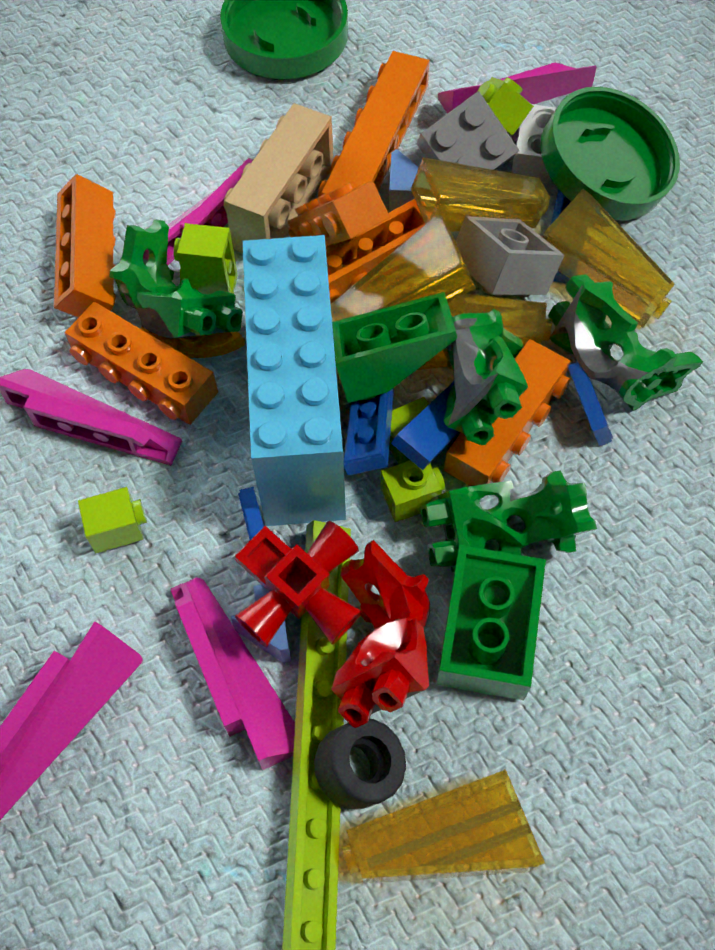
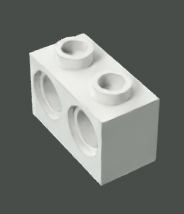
M532 104L534 107L520 126L516 144L520 151L514 156L511 177L551 184L552 179L543 163L540 143L543 129L556 108Z

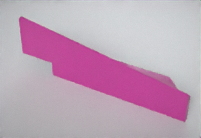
M555 62L508 76V78L512 79L523 89L520 93L522 97L530 104H537L572 93L578 89L592 87L597 67L594 65L573 68ZM481 85L439 92L438 100L448 114L474 95Z
M194 578L171 588L176 608L229 737L246 730L262 770L293 757L295 722L238 632L234 629V626L206 582L202 578Z

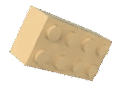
M293 103L286 115H282L279 118L269 139H265L262 142L252 163H248L245 166L238 183L234 188H230L225 195L224 208L227 213L233 250L243 253V241L288 238L290 226L287 221L297 216L295 208L313 200L319 191L322 181L326 180L331 172L333 161L332 116Z

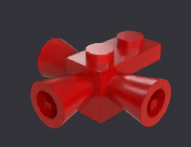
M327 521L306 553L297 544L291 549L268 527L264 526L235 555V560L269 593L236 614V620L255 640L264 647H268L289 612H292L299 619L307 611L331 645L335 644L353 626L362 611L327 591L329 588V572L358 553L359 548L357 544L340 526L332 521Z

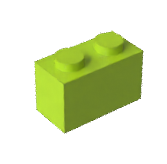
M185 223L181 238H176L174 243V259L179 261L180 282L182 279L188 278L191 287L196 288L202 294H212L217 290L234 293L238 273L230 228Z

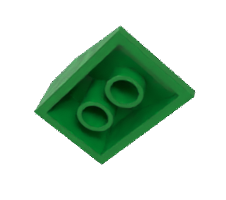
M445 292L332 322L335 363L348 403L357 400H370L377 395L389 392L458 338Z
M459 545L436 685L524 701L532 684L546 559Z

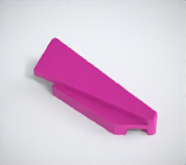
M248 158L216 190L168 224L167 265L174 260V243L176 238H181L185 223L224 227L228 223L226 209L224 208L225 195L230 188L235 187L242 177L245 166L248 163H252L254 159ZM148 249L143 254V259L147 261L149 259Z
M22 369L0 377V393L5 402L9 405L25 409L35 427L172 466L182 444L180 437L31 369Z
M94 622L71 660L53 651L0 726V820L143 662V658L138 652L97 622Z

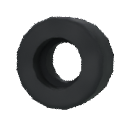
M369 718L368 723L357 728L347 723L330 731L319 743L314 758L315 777L321 791L334 804L345 809H364L393 797L402 785L406 771L405 751L398 736L386 724ZM353 746L361 749L370 763V776L366 782L360 780L354 774L350 765L349 754Z

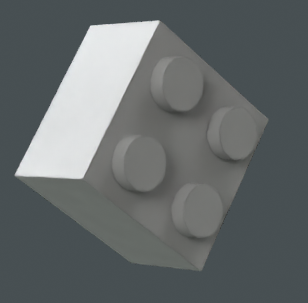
M479 91L423 131L416 142L455 200L509 162L520 151Z
M465 216L450 257L461 266V271L464 274L473 277L482 285V290L485 293L494 297H502L503 295L529 297L530 295H547L564 258V254L520 219Z

